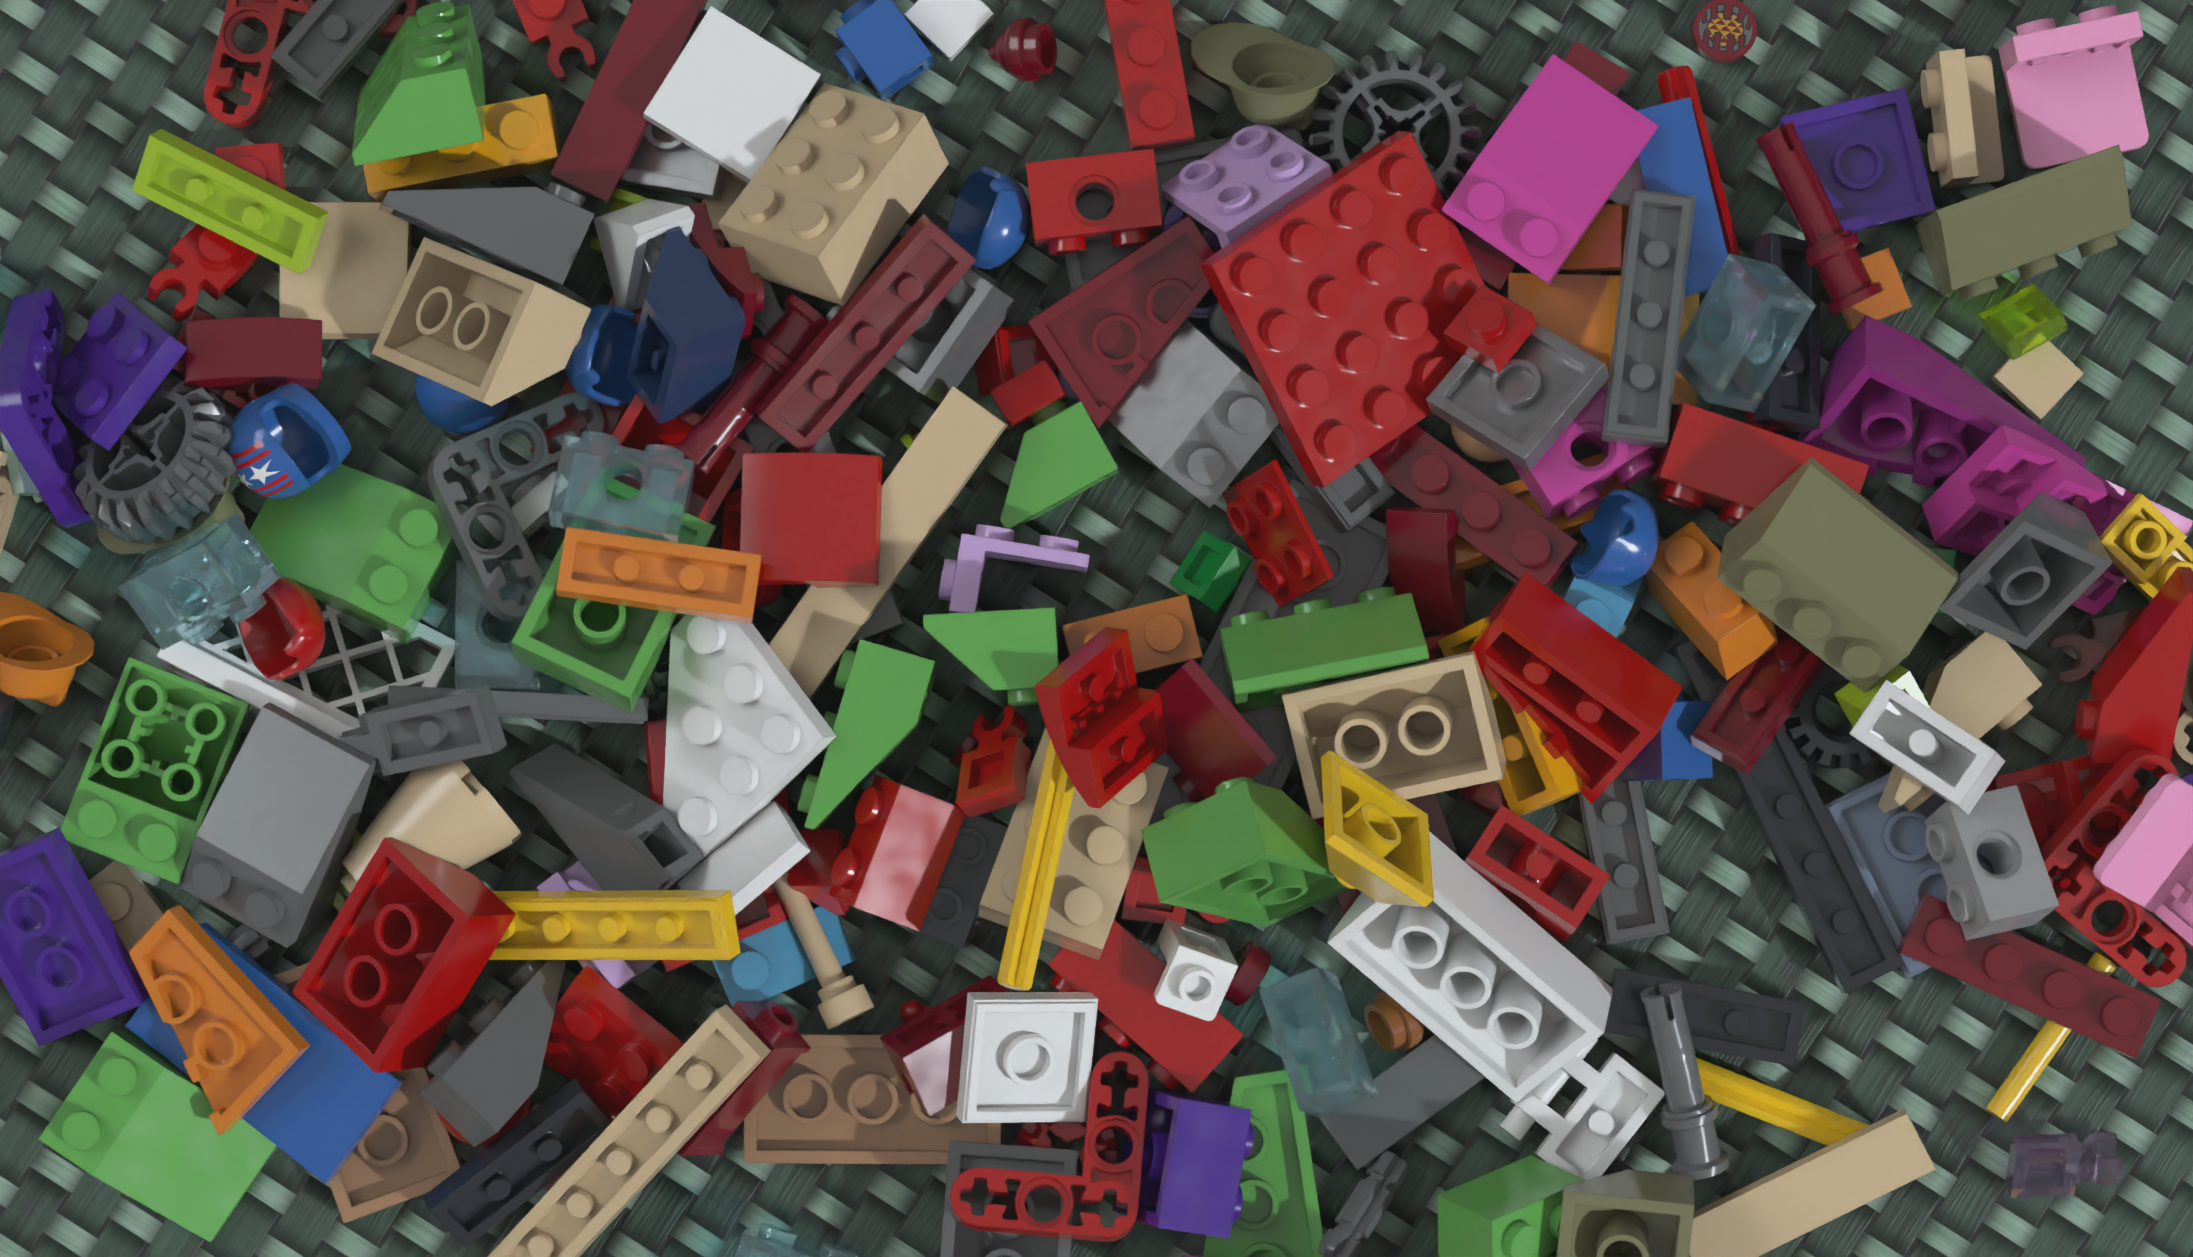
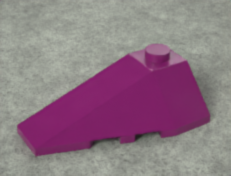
M1867 315L1864 316L1832 356L1820 385V428L1807 433H1800L1798 438L1799 442L1868 464L1869 468L1866 474L1868 476L1874 477L1876 469L1912 475L1913 484L1933 487L1935 479L1946 481L2001 425L2029 435L2058 450L2082 467H2086L2085 457L1924 342Z

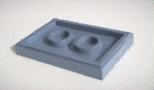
M1889 772L1824 804L1897 952L1922 894H1928L1947 903L1946 893L1948 887L1939 862H1936L1928 851L1926 844L1927 827L1925 824V820L1947 800L1933 793L1910 812L1902 804L1900 807L1883 813L1878 804L1891 773ZM1977 854L1981 867L1987 872L1994 874L1993 866L1989 860ZM1897 952L1903 965L1899 968L1904 978L1908 979L1931 968Z

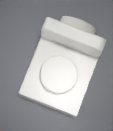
M556 471L552 472L547 478L541 472L533 475L511 495L512 499L516 502L511 507V510L525 540L578 497L573 488ZM481 492L476 497L479 502L489 501L484 492ZM487 515L476 516L497 541L503 538L502 527L496 519Z
M1167 918L1157 939L1167 965L1155 989L1154 997L1160 1005L1206 1021H1212L1219 1010L1238 965L1224 938Z

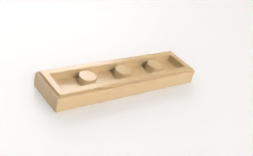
M1904 1108L1694 1211L1689 1254L1691 1257L1761 1256L1936 1170Z

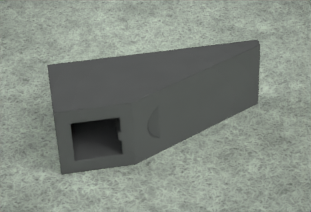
M556 743L514 766L508 772L603 891L675 890L678 887L677 883L705 858L665 807Z
M524 960L507 979L515 987L502 1002L495 996L488 1000L467 1023L475 1031L467 1041L460 1046L453 1040L427 1067L434 1077L419 1094L474 1147L496 1134L538 1087L566 960Z

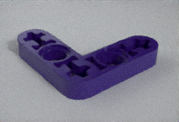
M43 289L18 295L11 302L0 350V430L55 519L61 526L67 528L93 522V520L89 517L90 513L83 508L81 499L75 493L79 481L74 476L73 471L83 460L77 452L79 450L51 404L65 341L66 325L62 307L57 297L51 290Z

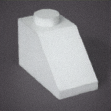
M1887 680L1849 733L1910 777L1968 815L2005 762L1996 751Z

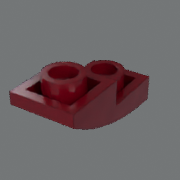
M706 203L687 204L686 206H689L695 215L690 242L693 247H698L705 253L710 263L712 274L726 294L733 295L740 303L745 317V328L741 339H750L754 312L762 311L764 308V286L761 274L759 272L751 273L744 247H725L723 232L721 229H713Z
M237 317L190 321L185 325L184 346L187 347V350L184 352V386L248 392L252 383L281 386L288 383H296L303 388L317 389L322 380V320L282 317Z
M1400 506L1387 509L1386 532L1391 586L1395 588L1396 596L1412 594L1423 632L1455 633L1465 628V569L1456 568L1455 509Z

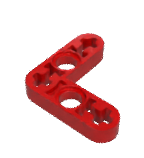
M228 0L204 89V102L207 110L217 121L230 128H244L252 125L261 117L267 103L277 62L270 55L284 39L290 13L304 16L315 4L313 0H298L297 2L291 0ZM407 0L404 3L406 7L404 15L395 14L390 23H387L378 36L393 38L406 17L416 15V11L421 7L419 0ZM248 20H259L266 25L268 30V41L265 47L254 54L240 52L234 42V34L237 27ZM229 58L246 67H261L257 77L245 71L242 90L251 97V101L248 106L238 105L234 114H228V105L219 99L222 90H233L239 73L234 68H226Z
M2138 748L2129 751L2117 761L2040 849L2047 872L2055 865L2062 869L2069 867L2068 873L2073 878L2071 885L2066 889L2058 884L2053 886L2059 906L2054 910L2138 981L2150 987H2163L2178 979L2185 969L2187 959L2185 947L2172 932L2140 905L2105 886L2094 877V866L2102 857L2109 843L2102 845L2093 844L2087 834L2088 824L2091 819L2098 813L2105 811L2113 812L2118 816L2120 825L2117 835L2120 833L2132 815L2126 808L2111 798L2118 791L2131 804L2139 808L2149 791L2144 787L2137 790L2139 782L2133 776L2141 767L2150 772L2155 769L2153 776L2157 781L2169 773L2178 776L2177 769L2162 754L2153 749ZM2074 840L2088 854L2096 857L2090 865L2069 848ZM2107 900L2120 902L2124 913L2119 926L2109 932L2094 930L2091 917L2095 907ZM2136 932L2153 947L2160 948L2162 946L2160 951L2166 957L2162 965L2157 967L2153 963L2146 964L2147 959L2128 942L2134 937Z
M1121 1051L1105 1055L1094 1066L1089 1086L1082 1176L984 1167L971 1168L959 1175L954 1181L950 1192V1207L955 1219L964 1227L979 1231L1100 1242L1117 1241L1126 1236L1134 1226L1139 1207L1149 1085L1148 1072L1142 1061L1133 1054ZM1114 1067L1126 1068L1127 1079L1137 1081V1088H1128L1126 1090L1122 1113L1135 1111L1136 1121L1118 1115L1096 1117L1097 1108L1110 1112L1112 1089L1107 1085H1101V1078L1111 1077ZM1117 1129L1128 1135L1132 1142V1153L1127 1160L1118 1164H1110L1098 1156L1095 1150V1141L1102 1132ZM982 1182L987 1184L986 1190L988 1195L1007 1197L1008 1190L1006 1184H1018L1020 1186L1014 1202L1016 1220L1003 1219L1007 1205L989 1204L985 1208L984 1215L971 1214V1204L960 1201L961 1193H971L974 1183ZM1047 1187L1059 1194L1063 1208L1056 1219L1042 1223L1035 1221L1028 1215L1025 1209V1199L1036 1188ZM1071 1189L1084 1191L1081 1204L1099 1205L1104 1194L1115 1195L1116 1206L1126 1208L1127 1216H1118L1114 1221L1113 1227L1101 1226L1100 1215L1080 1212L1081 1226L1068 1225L1067 1223L1073 1208Z

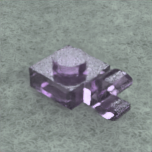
M2111 1132L2092 1133L2080 1145L2076 1133L2012 1136L2006 1173V1183L2010 1198L2074 1196L2075 1186L2078 1182H2093L2100 1185H2113L2121 1182L2124 1167L2123 1159H2104L2115 1157L2116 1134Z

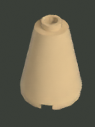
M462 760L411 770L341 863L349 873L340 882L351 894L385 837H393L465 870L510 847L522 834L487 789L471 774L470 769Z

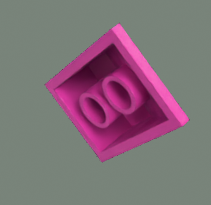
M1553 54L1474 161L1441 211L1550 285L1659 126Z

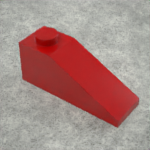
M2178 566L2093 676L2089 700L2079 701L2076 711L2075 732L2077 738L2084 739L2091 762L2116 764L2126 753L2138 748L2153 749L2168 760L2171 759L2193 642V572L2191 567Z

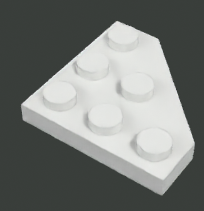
M685 615L671 629L663 807L666 808L705 858L702 860L704 861L759 814L837 736L753 624Z

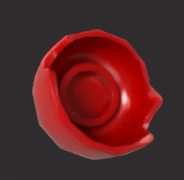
M288 577L266 579L247 589V596H256L249 605L238 612L237 622L244 646L254 666L265 678L279 681L315 663L324 647L325 625L323 613L313 595L295 580Z

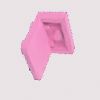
M2116 5L2099 7L2078 14L2080 23L2057 28L2054 18L2031 21L2017 26L2018 36L2011 37L1998 48L2023 164L2028 169L2038 170L2063 165L2118 144L2121 152L2139 149L2147 143L2149 133L2130 49L2132 44L2143 37L2138 11L2119 15Z
M2169 773L2164 775L2148 791L2142 804L2117 837L2107 845L2102 857L2094 866L2093 875L2105 886L2156 914L2192 946L2193 785L2177 775Z

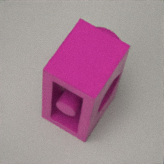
M1608 384L1598 390L1530 472L1510 461L1548 521L1564 512L1569 519L1586 512L1601 500L1598 492L1617 480H1620L1623 486L1630 485L1647 475L1656 466L1653 459L1658 456L1660 448L1601 441ZM1580 443H1593L1602 449L1606 459L1596 466H1584L1573 458L1571 449Z

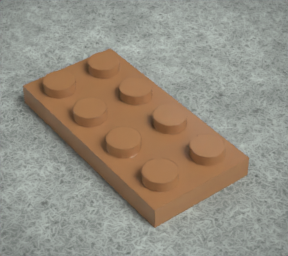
M309 963L274 976L293 990ZM425 1063L423 1068L396 1071L405 1078L404 1082L334 1178L329 1181L343 1223L428 1193L463 1166L453 1135L442 1124L436 1110L419 1094L432 1079L430 1071L427 1069V1063Z
M800 1033L811 1049L807 1053L799 1055L744 1119V1163L947 1164L949 1141L1001 1144V1123H962L956 1116L957 1101L928 1116L922 1110L914 1093L909 1095L904 1088L890 1056L880 1040V1037L885 1034Z

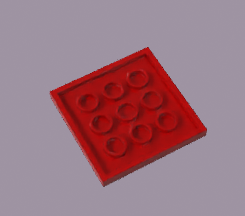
M1397 131L1200 263L1312 486L1326 487L1432 413L1426 401L1427 397L1464 355L1448 346L1443 332L1480 286H1485L1453 218L1441 211L1445 205L1444 199L1411 132Z

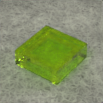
M2034 284L2027 286L1978 314L1984 331L2012 360H2016L2068 330L2063 313Z

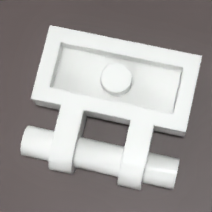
M1598 1039L1584 1048L1518 1102L1511 1100L1515 1106L1500 1124L1502 1128L1520 1141L1536 1121L1550 1133L1534 1153L1547 1163L1584 1180L1598 1178L1603 1175L1665 1095L1661 1088L1614 1052H1612L1598 1071L1587 1064L1583 1059L1594 1047ZM1572 1076L1585 1088L1561 1117L1548 1104L1569 1077Z

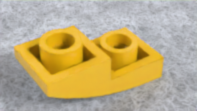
M2138 493L2099 537L2112 562L2150 602L2178 566L2191 567L2193 572V549L2184 541L2187 536L2143 494Z

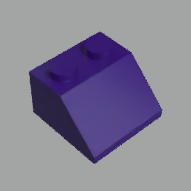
M1148 1087L1139 1207L1136 1220L1161 1229L1230 1238L1232 1223L1236 1222L1239 1218L1243 1203V1193L1239 1186L1243 1159L1249 1156L1254 1141V1128L1250 1122L1252 1110L1228 1102ZM1129 1112L1128 1119L1136 1121V1112ZM1126 1134L1120 1163L1127 1160L1132 1153V1142ZM1114 1196L1112 1210L1127 1216L1126 1208L1116 1206Z

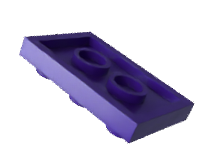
M60 827L0 852V977L38 1046L138 1007L150 997L125 945Z

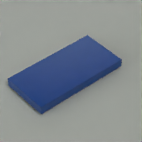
M207 922L199 924L311 1045L242 1119L323 1183L331 1181L404 1082L405 1078L396 1071L375 1073L292 994L293 990ZM149 997L139 1006L126 1024V1027L189 1076L182 1062L188 1059L172 1025L162 1022L151 997Z

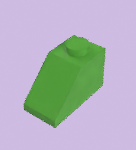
M1060 399L1031 417L1035 427L1026 431L1023 436L1000 517L1003 528L1016 530L1118 473L1115 461L1081 401L1068 408L1064 399Z

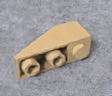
M1981 631L1928 674L1922 694L1933 711L1981 741L1980 738L1996 724L2005 731L2024 717L2033 708L2027 698L2042 686V683L2005 640L1988 632ZM1893 765L1878 807L1883 813H1886L1903 804L1910 812L1922 804L1934 792Z

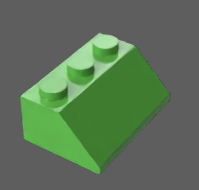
M436 2L419 8L416 11V15L406 17L359 88L352 149L355 166L484 141L487 75L470 5L454 7L451 2Z
M1383 587L1359 593L1357 595L1358 603L1333 607L1331 599H1319L1294 606L1295 615L1270 619L1268 611H1256L1232 617L1230 619L1232 627L1220 629V641L1233 706L1239 713L1284 705L1282 699L1283 692L1428 661L1427 644L1412 594L1396 596L1394 587Z
M1055 607L923 615V625L926 632L996 695H1007L1008 704L1013 707L1039 705L1035 684L1059 665Z

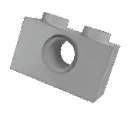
M2017 785L1984 792L1969 815L1946 801L1925 820L1928 851L1931 857L1940 864L1948 887L1946 893L1948 909L1954 920L1960 922L1966 941L2035 925L2059 906ZM1977 854L1989 860L1993 866L1994 874L1987 872L1981 867Z

